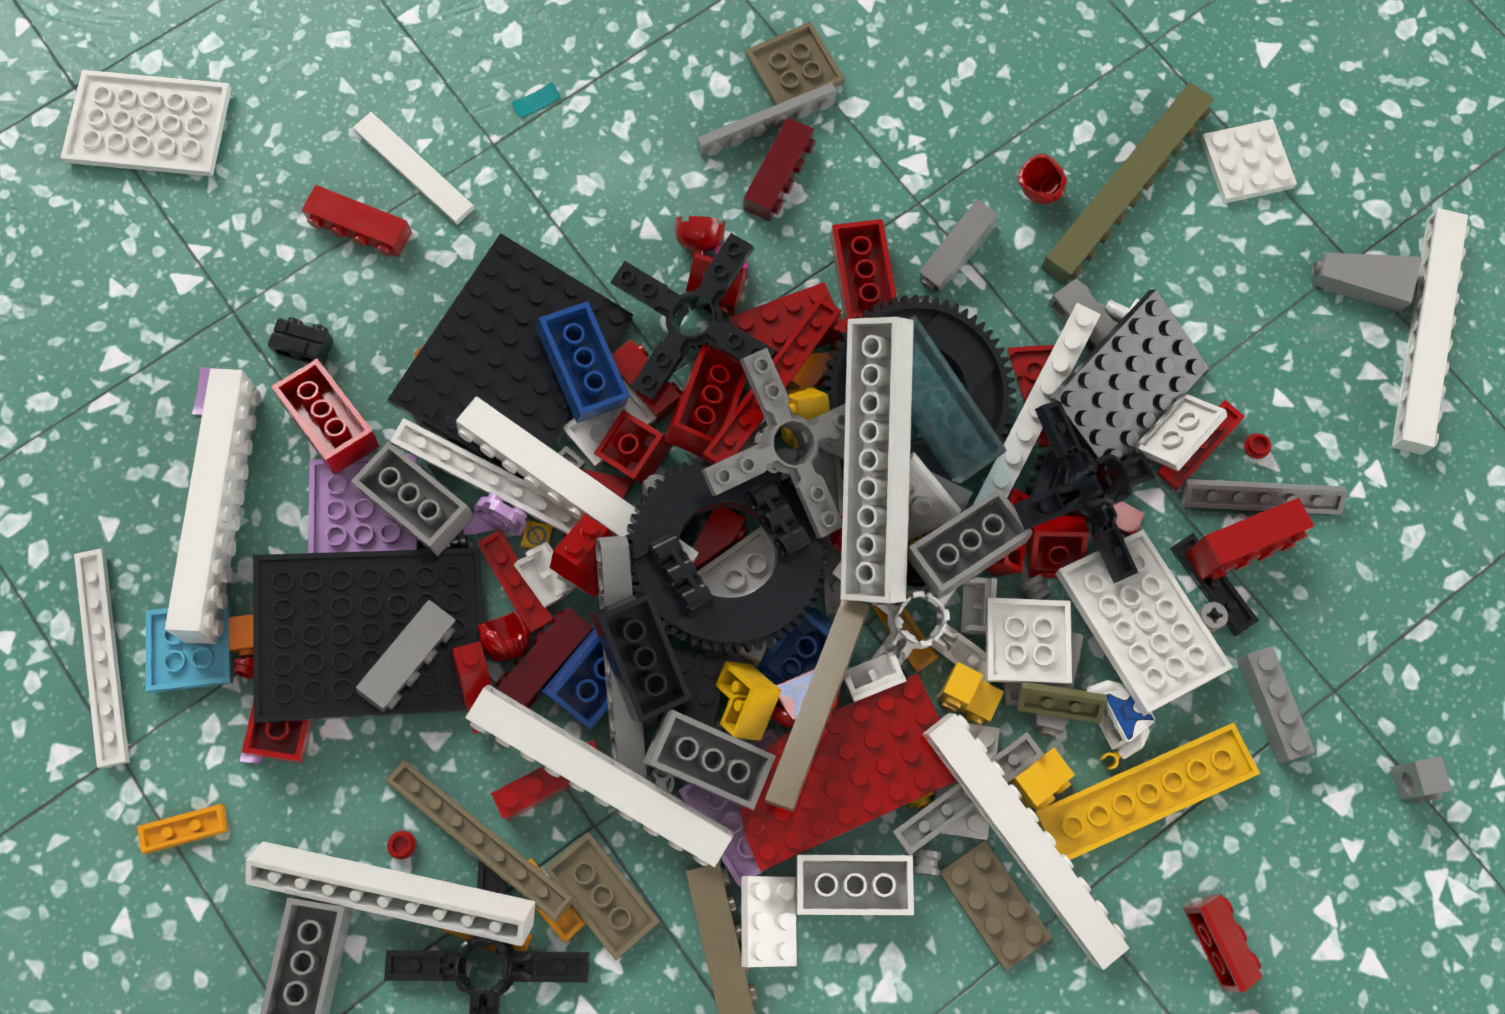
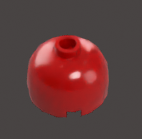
M682 216L676 217V239L683 249L691 251V256H694L695 253L706 256V252L715 251L716 247L720 246L723 242L725 220L717 224L718 218L689 216L688 221H682Z

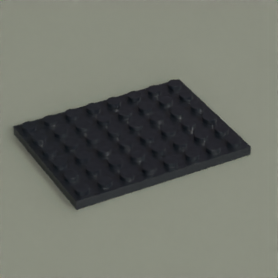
M500 233L390 394L387 402L478 457L509 472L503 467L501 460L495 456L493 458L488 457L480 450L481 446L474 441H471V443L467 442L458 434L456 424L458 417L477 396L551 448L572 415V411L537 333L538 318L588 301L611 352L634 314ZM516 472L515 474H513V475H515V476H517V477H519V478H521V479H523V480H524V478H525V477H523L522 475H520L518 472Z
M480 548L444 549L439 556L429 549L253 555L254 724L466 712L451 654L453 648L480 641V634L477 628L478 625L483 623ZM430 600L456 620L453 627L456 631L447 643L441 641L435 650L438 651V654L429 665L423 663L419 668L420 676L411 687L405 685L399 694L402 695V698L392 710L387 707L384 712H381L357 694L356 687L426 602Z

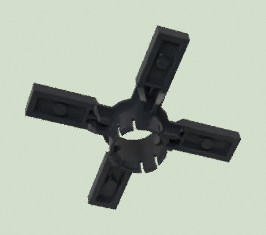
M730 233L704 273L703 281L696 291H687L681 295L630 263L623 262L611 280V284L665 316L666 327L669 332L665 340L659 342L631 385L635 391L655 402L690 348L697 350V347L700 349L702 344L709 345L708 343H710L711 346H715L738 361L767 348L773 360L777 354L776 350L736 326L725 322L719 306V302L753 252L754 247L752 244ZM702 304L704 310L712 314L710 325L704 332L695 336L681 334L680 325L683 318L689 313L688 307L693 311L700 309Z
M1056 400L1036 408L1035 411L1057 459L1063 462L1067 474L1064 485L1014 504L1024 530L1076 510L1088 516L1092 525V537L1113 583L1139 573L1116 524L1118 515L1113 505L1131 496L1133 486L1155 477L1144 453L1123 462L1113 454L1102 455L1092 460L1089 452L1082 449L1060 401Z
M479 862L477 889L507 895L508 883L483 862ZM474 936L469 941L462 943L457 949L458 951L386 950L384 981H457L455 984L458 989L470 995L469 1014H501L499 1011L500 996L507 992L514 982L589 983L590 952L515 951L512 944ZM490 944H494L493 946L497 948L496 953L504 954L503 979H500L490 990L487 987H476L467 976L466 964L468 956L477 946L489 947Z

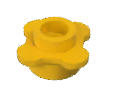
M935 791L912 801L908 805L909 808L915 806L917 810L925 808L932 803L931 799L934 798Z

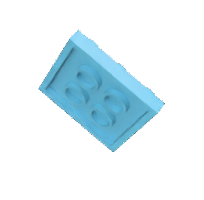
M228 601L226 609H223L222 620L224 629L222 635L218 638V644L184 643L165 630L168 608L146 610V692L156 693L233 684V652L229 650L228 617H232V603Z

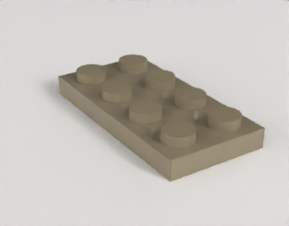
M590 832L585 834L544 869L557 885L575 899L571 905L615 961L661 922Z
M986 840L940 871L941 878L1004 971L1012 968L1053 938Z

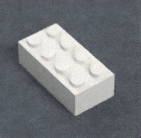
M797 855L796 915H914L913 855Z

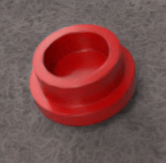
M1251 434L1244 442V450L1253 459H1263L1271 451V442L1263 434Z
M247 656L235 659L233 662L235 666L233 672L241 677L254 679V659Z
M408 831L395 832L387 843L389 854L399 860L411 857L416 850V839Z

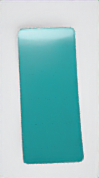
M550 82L538 91L513 101L512 105L518 116L523 117L551 104L560 98V94L553 82Z

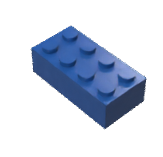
M586 301L538 318L537 333L576 423L625 406L630 395L589 302Z
M595 627L542 691L589 730L594 727L608 709L604 651Z

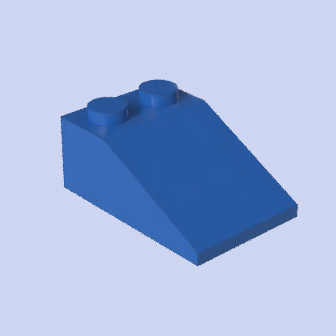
M815 607L812 611L806 610L808 616L805 620L799 618L801 624L798 628L791 626L793 631L790 635L783 632L782 640L775 642L758 665L757 670L775 685L815 670L833 624Z

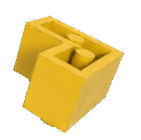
M810 386L786 391L789 397L788 405L792 414L802 416L806 420H811L830 411L828 394ZM782 427L781 434L786 444L795 449L799 448L792 430Z
M725 661L716 687L730 700L720 725L735 738L761 741L782 690L753 665Z
M957 662L950 670L936 700L941 702V707L952 713L959 711L967 715L966 719L969 722L981 726L982 723L986 725L991 721L1004 691L982 681L983 674Z
M1052 748L1007 784H1012L1022 795L1020 801L1025 808H1034L1037 811L1040 808L1043 809L1056 799L1053 796L1055 792L1060 794L1072 784L1069 780L1075 774L1057 750Z

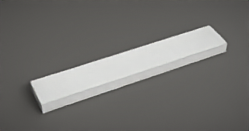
M372 112L353 127L354 131L456 225L475 209L469 200Z

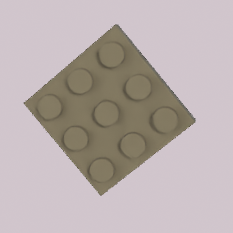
M811 21L746 50V57L774 105L831 82L837 88L843 85L845 81Z

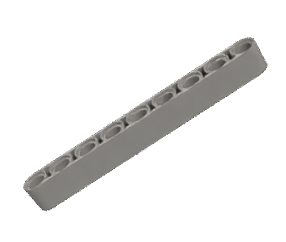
M626 536L596 539L595 549L600 609L633 595L629 544ZM604 651L612 759L647 779L646 764L643 763L645 758L643 722L639 723L631 719Z

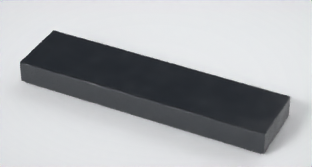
M1192 533L1172 546L1170 550L1210 603H1220L1225 607L1228 613L1226 625L1234 636H1237L1258 622L1259 619L1226 576L1214 581L1211 577L1200 580L1186 553L1199 541L1195 534Z

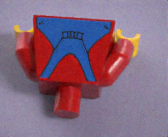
M815 670L776 685L782 691L770 720L773 719L785 727L793 728ZM840 689L837 694L832 710L837 707ZM832 710L827 722L833 719ZM826 726L822 734V737H824L828 733V729Z

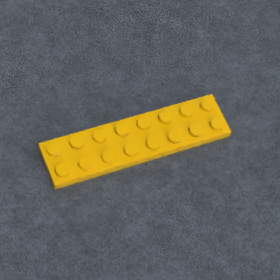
M1233 722L1052 803L1043 809L1041 808L1035 811V814L1039 818V825L1042 831H1048L1055 839L1057 844L1054 847L1060 855L1065 854L1069 860H1072L1257 776L1260 772Z

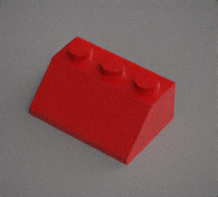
M1213 894L1183 908L1222 990L1242 993L1262 978L1259 971L1261 964L1257 956L1250 952L1246 944V933L1240 925L1236 924L1232 916L1234 913L1233 907L1226 897L1224 898L1222 894Z

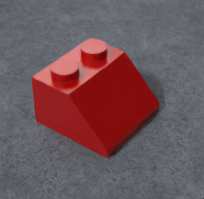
M695 253L686 292L698 289L703 281L704 273L714 258ZM745 268L740 270L719 302L722 316H733L736 314L745 290Z
M622 409L593 454L643 486V481L647 477L654 475L673 445L664 441V434Z
M584 514L553 550L549 568L596 598L599 594L595 549L596 539L613 536L608 528Z
M1059 516L1030 528L1033 533L1027 541L1029 578L1039 574L1043 578H1058L1055 573L1059 569L1086 557L1089 530L1083 516Z

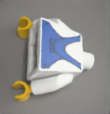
M1107 680L1087 687L1086 692L1105 694L1107 697L1106 708L1099 726L1111 749L1117 748V751L1114 753H1103L1100 756V760L1105 759L1109 755L1112 756L1113 764L1106 767V769H1114L1118 766L1119 759H1126L1144 747L1150 733L1149 726L1155 722V717L1152 712L1143 716L1124 684Z

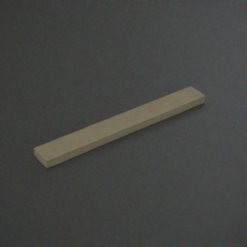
M841 600L766 795V803L794 812L869 611L868 604L853 600Z
M403 760L385 780L387 784L526 899L535 901V906L557 923L575 901L570 894L406 760Z

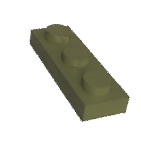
M1022 681L1017 700V711L1101 724L1107 704V697L1105 694Z

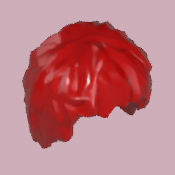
M1036 154L1030 157L1029 161L1024 163V166L1021 167V171L1018 173V183L1023 193L1035 204L1057 202L1066 191L1067 177L1064 169L1053 157L1047 154Z
M516 611L477 626L480 641L485 652L496 662L518 658L529 646V629Z

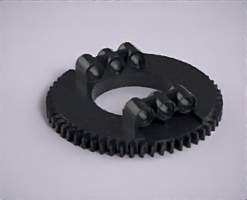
M904 295L900 302L894 297L890 300V305L886 300L880 303V308L876 304L870 308L871 313L866 309L862 313V318L901 317L914 320L913 348L926 357L940 373L946 375L951 383L962 392L961 409L951 428L940 437L934 439H910V454L915 452L930 472L955 484H959V479L962 482L968 480V474L970 476L978 474L976 468L979 470L986 467L984 461L988 463L993 460L990 453H999L1000 450L996 445L1005 443V440L1000 435L1005 436L1010 433L1004 426L1013 424V421L1007 416L1015 414V410L1009 407V405L1016 403V399L1009 397L1010 394L1016 392L1015 388L1009 387V384L1014 382L1015 378L1007 377V374L1013 371V368L1004 366L1010 359L1009 357L1000 356L1005 348H996L999 338L990 339L993 330L984 332L983 329L986 323L983 321L977 325L976 314L968 318L967 308L959 313V304L956 303L952 308H949V300L946 299L940 305L939 297H935L930 303L928 295L922 297L921 301H919L918 295L911 297L910 301L907 295ZM842 332L839 335L842 341L837 340L833 344L837 350H831L828 354L833 360H828L825 363V366L830 370L823 372L822 375L828 379V381L821 384V387L827 389L825 393L828 394L830 410L846 403V332Z
M696 458L693 459L690 466L683 462L681 470L676 466L673 467V475L665 472L663 474L664 481L656 479L654 484L656 489L649 486L647 488L649 496L642 495L640 502L643 505L636 504L634 511L637 514H631L630 521L634 524H628L627 531L631 534L625 536L629 544L631 575L633 576L631 577L632 586H637L633 589V595L639 592L650 593L664 629H671L669 637L673 638L675 635L680 634V644L690 639V648L692 649L697 643H700L702 652L710 645L712 654H716L718 648L722 647L724 655H727L730 647H732L735 655H738L741 646L744 647L747 653H750L752 644L759 651L763 647V641L768 646L773 644V637L781 641L783 638L782 632L790 635L793 631L791 626L798 628L801 624L799 618L805 620L808 616L806 610L812 611L815 606L811 601L817 602L820 597L816 592L823 590L824 585L820 582H824L827 577L822 571L827 570L828 564L822 561L827 560L829 557V553L823 552L827 548L828 542L821 541L824 537H816L795 487L789 486L791 478L788 477L785 480H781V472L775 474L765 471L750 480L712 496L701 471L712 464L704 459L703 462L699 463ZM717 508H731L743 511L758 520L773 543L775 551L773 572L766 583L756 591L733 598L715 596L711 594L702 577L698 575L694 564L689 559L687 553L683 551L679 538L686 525L705 511Z

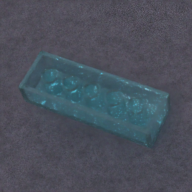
M914 315L910 318L914 320L911 421L955 484L967 480L1007 450Z

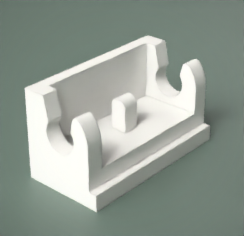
M548 542L525 553L527 557L518 560L514 564L544 608L565 599L575 589V587L557 579L558 573L549 568L553 549Z
M973 577L963 584L960 634L986 637V599L996 598V578Z
M892 651L847 669L843 678L850 697L854 702L906 682L898 659Z

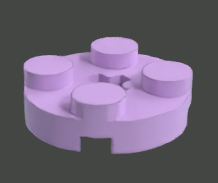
M490 493L488 497H480L474 509L476 512L479 509L483 512L482 519L505 533L509 529L516 531L515 536H520L527 526L525 521L527 514L516 507L510 508L503 503L504 500L494 493Z

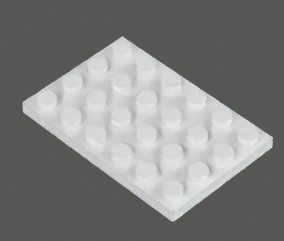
M82 70L60 158L64 163L213 177L232 88L229 83Z
M1141 530L1124 538L1139 573L1113 583L1100 552L1096 551L1059 569L1055 574L1141 713L1145 716L1228 672L1233 667L1145 531Z

